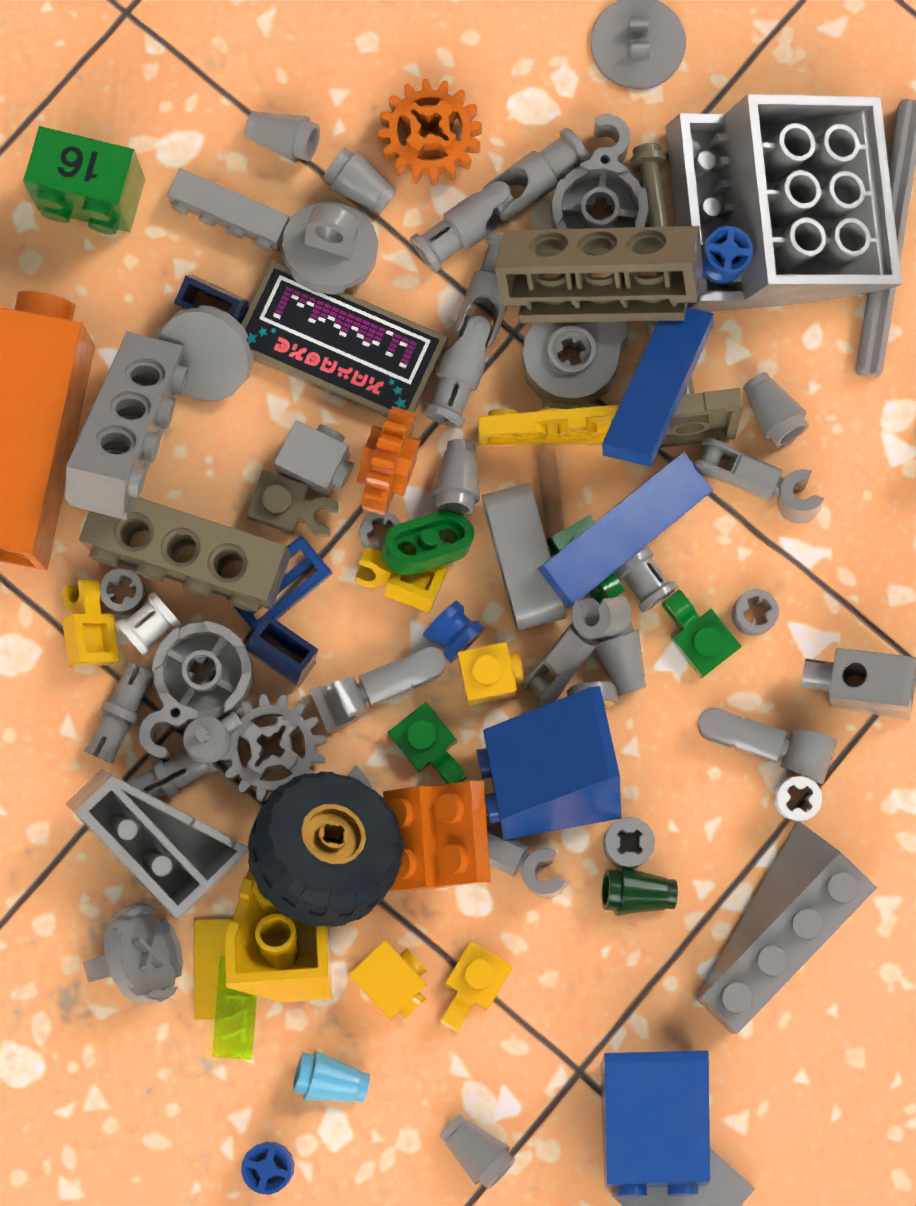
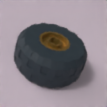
M320 771L319 773H305L293 777L292 780L283 785L281 784L271 793L257 814L249 835L247 847L249 848L248 864L251 875H253L258 886L257 888L264 898L268 899L277 908L276 910L287 917L316 927L346 925V923L359 920L368 915L384 899L392 887L402 864L401 857L404 850L403 836H401L398 825L399 822L380 794L351 776Z

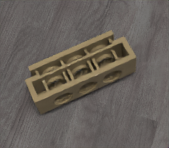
M699 226L504 230L495 263V272L502 306H520L518 314L519 323L685 320L687 304L697 303L704 264ZM641 272H661L656 276L639 275ZM593 273H612L607 277L590 276ZM545 274H564L559 278L542 277Z
M140 497L136 498L127 520L89 511L79 537V541L87 549L91 550L89 557L98 562L117 567L118 562L135 567V572L146 578L163 582L164 578L183 583V589L200 596L210 597L211 593L225 598L227 597L230 598L229 604L253 613H257L258 608L261 609V607L273 609L291 558V553L286 545ZM139 531H149V538L142 546L130 547L133 535ZM189 545L196 546L192 559L184 563L176 562V555L180 549ZM235 560L243 562L242 570L235 577L223 578L221 576L224 566L229 562Z

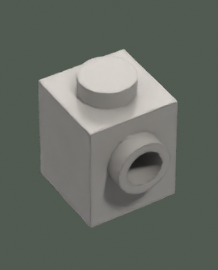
M295 420L274 461V466L278 474L309 485V489L329 498L334 487L339 489L344 487L352 472L354 463L349 461L351 455L349 445L343 443L344 435L322 424H319L316 430Z

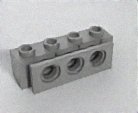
M126 331L66 465L65 501L69 502V506L123 520L128 519L136 498H139L142 493L149 466L156 459L164 430L170 426L175 407L174 394L182 396L187 383L189 369L188 367L181 366L183 345Z

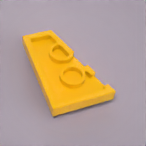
M620 405L573 409L546 408L540 409L537 412L517 413L513 409L488 411V416H479L478 419L479 446L546 445L544 437L546 438L547 445H602Z

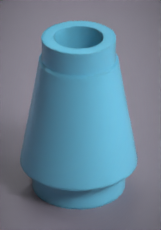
M315 1050L314 1054L302 1052L297 1064L292 1091L303 1094L304 1100L355 1101L363 1103L369 1087L370 1073L361 1072V1070Z

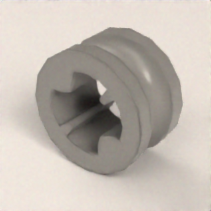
M386 511L385 515L372 512L366 516L360 525L359 531L363 548L372 547L381 551L379 540L372 544L368 537L374 534L373 525L383 522L384 528H387L389 524L392 527L401 524L397 516Z
M117 568L111 570L103 577L100 583L101 600L109 610L116 614L128 615L134 613L141 608L145 601V585L140 577L130 569ZM124 579L131 580L132 582L129 586L132 590L136 589L134 597H125L122 604L113 602L117 597L113 593L110 594L112 585L121 586Z
M754 589L745 592L739 597L732 609L734 625L740 632L748 636L765 634L775 625L779 617L777 601L772 594L765 590ZM755 600V606H758L760 603L765 605L768 612L762 617L764 624L755 625V619L750 623L745 619L744 613L749 609L747 601Z

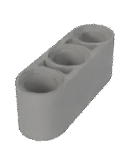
M530 483L481 495L517 631L566 619L563 601L538 570L551 557Z

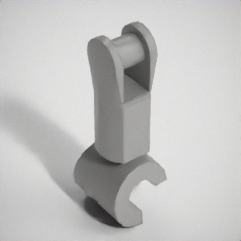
M705 437L701 445L704 447V451L700 460L693 461V464L703 476L731 484L769 501L773 495L777 496L778 510L785 519L792 523H808L815 519L820 512L825 498L814 495L802 500L794 495L795 492L805 490L812 472L811 470H795L783 478L781 477L783 470L744 454L714 438ZM722 457L735 462L731 472L718 467Z
M625 596L606 598L600 604L594 598L575 601L572 608L573 623L569 625L545 657L524 678V682L521 683V687L524 690L528 691L531 689L540 698L538 704L541 707L555 702L560 697L573 675L598 646L597 638L618 635L628 627L632 611L630 603ZM549 670L556 676L553 682L545 676Z
M424 648L404 657L402 660L398 659L360 675L358 678L360 683L358 684L352 676L334 681L329 685L311 689L310 693L327 732H336L356 722L367 713L366 701L372 707L408 692L411 688L419 687L441 677L445 669L446 658L438 648Z
M718 708L706 709L700 715L698 722L699 733L704 739L724 746L735 747V750L777 763L778 757H781V767L800 776L810 778L822 785L837 744V740L829 735L801 729L791 731L789 739H786L787 731L748 718L743 719L741 716Z
M487 826L490 866L513 877L518 871L521 872L529 890L542 898L556 897L568 886L565 880L555 877L543 882L537 878V870L541 866L553 863L557 855L555 850L544 848L528 854V845L513 838L503 840L501 832Z

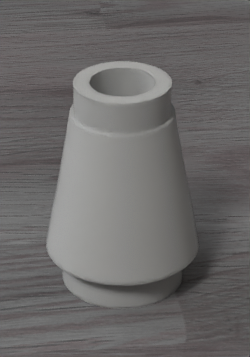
M252 111L246 122L245 137L297 163L300 159L310 161L314 156L319 142L320 127L317 123L311 122L309 116Z
M346 147L340 151L322 178L331 184L329 190L369 209H373L381 214L396 193V190L389 186V183L358 150L352 153Z
M767 372L756 375L744 385L743 390L747 394V398L766 440H773L777 447H781L794 441L807 430L809 423L805 419L806 410L771 379Z
M453 439L447 442V449L432 491V497L436 500L435 508L438 511L448 510L461 515H468L474 512L475 504L480 501L475 443L464 439Z
M631 621L622 633L597 638L598 646L594 650L613 685L616 686L618 695L647 687L644 679L645 673L639 629L634 630Z
M461 1114L457 1115L440 1134V1138L446 1142V1145L474 1184L481 1183L488 1190L508 1172L516 1160L508 1153L510 1148L508 1145L471 1121L466 1120Z

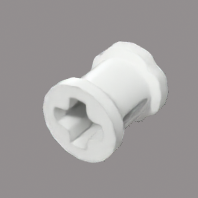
M154 592L147 596L149 602L127 620L120 619L115 623L144 657L150 653L149 646L170 628L176 629L182 625Z
M803 776L788 777L782 780L775 788L774 806L778 813L787 819L805 821L814 817L820 810L822 793L818 785L810 778ZM792 786L796 790L804 788L808 790L809 794L804 799L808 807L804 811L799 807L788 809L786 803L791 798L787 792L789 787Z

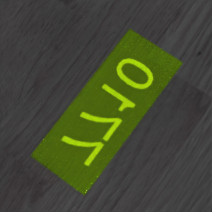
M220 956L212 1057L252 1060L257 996L227 988L225 956Z

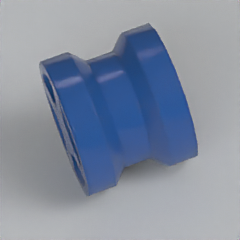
M722 226L714 230L701 246L704 264L702 275L709 281L717 284H728L736 280L752 260L753 244L749 236L743 230L734 226ZM714 253L719 254V256L723 259V264H721L722 262L718 259L717 256H714Z
M456 600L429 625L423 636L429 642H437L444 649L445 658L452 663L458 659V652L467 650L480 637L485 627L479 621H471L464 614V606Z
M266 1141L254 1146L246 1153L242 1161L241 1173L244 1182L251 1190L259 1194L270 1195L279 1192L290 1182L294 1174L295 1163L292 1154L285 1146L277 1142Z

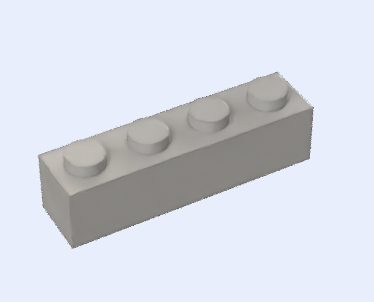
M179 168L167 193L169 202L172 204L171 207L179 213L187 215L191 212L199 216L198 219L201 222L215 227L216 224L227 228L226 232L240 239L243 236L254 240L253 243L256 246L267 251L270 248L279 251L282 245L284 229L290 221L289 216L181 168Z

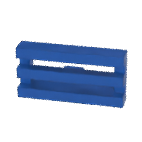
M302 535L289 544L287 548L291 553V558L300 551L303 552L306 558L284 575L278 594L313 565L318 571L258 620L253 615L255 613L233 606L253 631L258 628L267 615L278 620L333 574Z

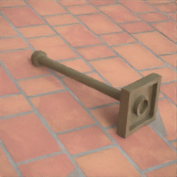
M657 143L638 145L632 150L633 156L630 159V163L634 171L641 172L642 185L647 192L649 227H669L660 168L664 167L667 163L666 154ZM691 375L660 448L702 443L705 437L716 440L735 439L743 409L740 388L695 394Z

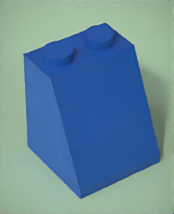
M600 686L587 688L483 730L485 748L476 750L481 779L491 778L494 793L485 794L490 824L500 822L503 840L621 819L620 774Z
M709 1052L604 1053L600 1064L604 1187L616 1188V1197L647 1196V1187H667L668 1196L698 1195V1186H706L710 1182Z

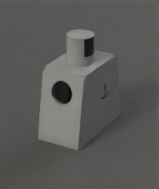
M836 648L834 662L805 659L801 687L829 692L828 698L832 707L910 721L916 686V657ZM855 674L866 678L865 682L858 687H850L845 684L846 680Z

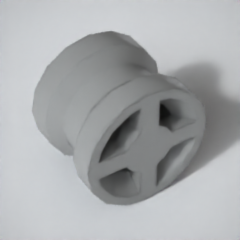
M633 817L622 818L613 823L606 832L603 842L604 852L608 860L617 867L623 866L630 869L638 868L645 863L653 853L655 845L654 834L648 824Z

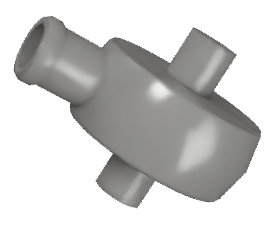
M235 711L221 721L210 716L196 718L184 731L183 743L187 754L193 760L201 763L217 762L229 750V733L241 727L243 723Z

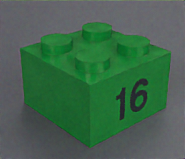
M39 126L23 182L37 209L42 211L41 215L45 218L60 223H69L70 218L88 222V227L95 231L113 235L116 234V230L131 232L145 183V176L135 150L132 148Z

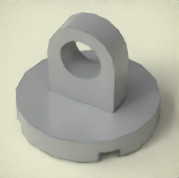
M325 201L308 205L293 215L284 229L281 254L284 264L286 263V266L291 271L290 275L298 284L314 292L334 295L343 293L346 288L353 287L356 284L358 287L368 279L376 265L378 239L374 226L362 212L347 204Z
M135 903L114 912L105 926L103 940L105 954L83 962L88 982L112 977L123 995L140 1005H153L173 996L178 986L174 987L175 979L182 976L183 969L181 946L174 928L166 918L159 920L157 915L153 913L157 909L150 904Z

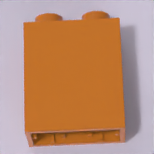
M37 291L18 292L14 310L0 307V562L47 571L65 490L66 465L75 444L95 345L83 323L73 321L76 307L74 303L59 296Z

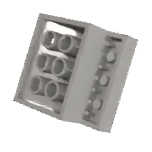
M747 94L725 114L679 113L665 126L676 226H699L701 246L714 230L722 226H734L743 230L753 244L752 260L736 280L728 284H717L709 281L702 275L697 303H688V308L702 311L784 306L849 297L902 285L880 97ZM714 253V256H717L718 259L722 262L721 264H723V259L719 256V254Z

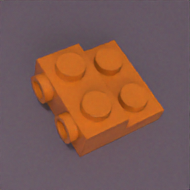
M464 781L437 786H414L383 791L384 801L394 812L399 822L398 825L401 836H403L404 846L401 857L402 864L389 891H420L491 882L484 781Z

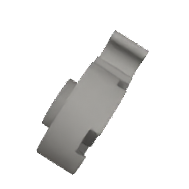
M612 114L599 115L595 118L594 136L597 138H612L616 145L596 149L589 160L581 163L579 168L569 172L563 180L561 179L557 183L551 204L552 229L645 227L649 212L647 192L644 187H641L639 181L628 172L629 169L621 164L626 159L628 153L630 130L626 122L618 116ZM600 203L606 205L605 212H612V215L606 216L604 220H596L587 211H593L595 204Z
M628 321L533 323L525 335L522 355V367L528 385L539 398L542 399L543 396L554 403L578 405L589 401L591 404L607 393L617 374L619 354L626 346L628 336L626 323ZM641 321L645 324L647 334L651 337L658 321ZM573 348V350L577 349L580 351L579 364L571 366L569 359L562 363L559 358L563 355V349Z
M211 621L190 623L182 628L178 627L172 630L159 644L152 662V670L154 672V685L164 707L160 711L149 714L142 721L139 728V741L143 749L153 758L163 761H169L171 758V753L165 747L156 745L154 741L155 733L159 728L170 726L177 730H184L193 720L202 716L223 720L233 711L236 713L242 706L241 703L247 701L254 683L253 662L243 641L228 627ZM208 661L215 664L211 669L216 674L212 681L204 680L201 685L193 683L196 675L191 673V670L195 664L204 666Z

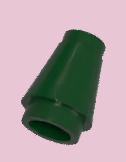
M618 866L616 870H606L604 873L601 892L602 906L604 910L614 911L616 916L675 909L678 886L675 879H667L666 877L623 866Z

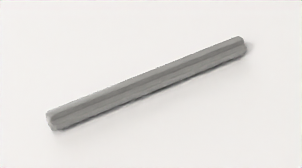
M903 99L898 105L888 163L900 261L916 167V100ZM896 287L867 294L855 369L858 375L878 378L883 372Z

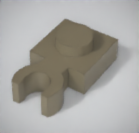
M262 470L246 516L249 520L294 534L299 521L305 523L312 534L318 537H329L330 528L319 525L315 521V516L321 510L337 513L339 506L334 500L326 497L317 498L313 501L307 500L309 485Z

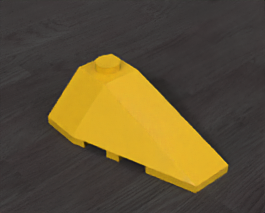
M249 868L239 890V900L233 919L229 921L225 934L227 988L282 1003L333 999L329 926L316 927L303 924V922L287 917L276 910L277 908L268 899H265L257 888V883L253 875H251Z

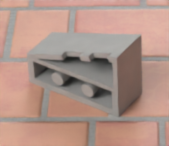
M103 769L65 803L151 896L177 920L249 851V848L239 841Z

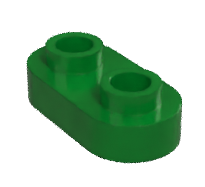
M448 510L438 511L390 528L381 547V557L391 570L403 575H415L465 557L474 539V528L466 517L457 512Z

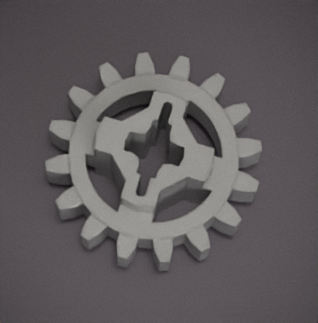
M266 694L260 695V707L253 709L246 701L241 703L242 710L245 713L240 719L243 725L229 733V750L220 759L223 762H232L233 765L225 772L226 778L232 780L240 776L242 781L239 784L238 791L243 795L250 791L252 787L257 788L256 798L259 802H264L268 792H273L281 784L283 785L292 780L293 777L305 773H314L311 770L312 764H325L326 760L323 755L315 752V747L326 743L325 736L312 735L311 732L320 724L317 717L304 720L302 717L306 710L305 704L300 702L291 710L288 708L287 696L282 694L276 705L270 704ZM264 717H282L272 726L258 727L254 724L255 721ZM299 728L305 739L304 758L295 753L292 740ZM282 736L279 745L284 751L283 755L280 758L271 755L267 760H262L265 755V751L261 747L262 742L265 739L274 742L278 737L281 738ZM241 738L249 743L252 758L247 763L248 766L244 768L240 758ZM285 769L291 773L287 778L278 781L262 780L266 778L270 771Z

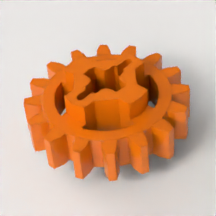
M423 79L421 91L415 92L411 85H404L405 98L403 100L393 95L389 97V106L393 113L388 111L380 113V124L387 128L378 131L379 143L389 144L382 150L384 160L390 161L397 158L394 166L395 173L399 176L409 169L412 171L413 184H418L422 175H429L432 186H437L439 174L443 173L451 181L456 180L455 167L459 165L469 170L472 159L468 153L480 152V141L474 137L482 134V122L472 121L477 116L476 104L463 106L465 91L461 89L453 96L448 94V82L444 80L438 90L431 89L428 79ZM424 105H436V106L420 107V106H424ZM456 119L459 120L463 132L460 142L456 140V135L450 131ZM401 123L410 134L404 146L401 145L398 138V130ZM435 127L439 129V136L430 133L425 138L422 137L423 128L428 132L434 130ZM431 158H440V159H438V160H431V161L424 160V159H431Z
M392 406L388 412L387 419L383 423V427L372 426L361 455L359 473L356 482L366 485L362 495V509L385 515L394 494L405 495L415 468L421 439L411 437L416 417L414 412Z

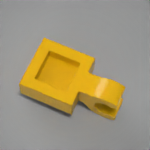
M366 547L359 561L361 566L354 581L367 588L387 585L384 593L385 597L430 613L445 580L448 567L442 565L415 575H403L391 570L384 563L380 550Z
M79 580L78 586H64L62 589L64 605L72 612L71 615L62 618L69 667L109 666L120 662L113 613L101 614V591L97 580Z
M470 941L445 983L447 987L456 991L457 994L442 1017L440 1024L457 1033L474 1003L488 1011L514 966Z

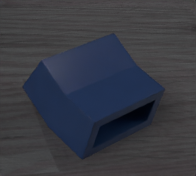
M193 274L185 275L174 304L182 307V309L198 308L200 305L193 302L199 290L231 305L229 314L242 324L249 309L247 299Z
M270 615L266 616L250 636L247 646L249 654L298 688L316 665L315 659L319 651L315 646ZM268 637L301 659L302 662L300 664L268 643L266 639Z

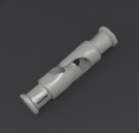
M564 128L560 131V138L539 153L532 151L487 183L480 192L472 194L443 214L444 220L423 235L414 234L410 237V241L426 266L436 273L441 269L440 263L461 248L470 249L487 237L489 233L493 232L498 224L513 218L555 189L558 183L557 180L581 163L589 160L590 156L577 135L571 129ZM509 186H524V192L514 200Z
M489 233L486 243L489 247L481 269L474 271L455 323V335L459 334L458 339L443 354L436 376L439 378L431 403L424 405L422 414L429 419L449 427L463 428L465 419L462 417L471 391L478 388L485 368L486 348L494 342L508 307L501 304L495 272V263L503 234ZM483 303L490 308L493 313V325L484 316H466L470 304ZM452 390H453V394H452L451 400H450L449 405H448V401H449V398H450L451 393H452Z

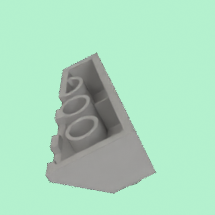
M796 821L788 835V839L775 858L753 900L744 912L740 923L726 944L698 993L696 1000L731 1034H738L878 887L839 850L800 821Z

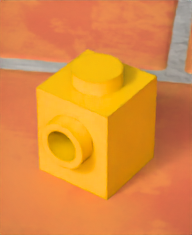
M507 642L458 652V663L468 707L516 698V683L524 682V675L519 653L509 654Z
M386 940L348 974L390 1020L398 1013L404 1019H407L427 999L421 993L427 986L421 978L427 969L407 948L399 955Z

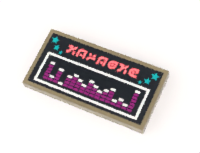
M271 261L241 324L249 336L247 342L250 346V352L253 350L254 360L386 418L392 406L415 413L445 349L448 337L343 292L333 295L314 292L298 284L290 275L291 271L288 267Z

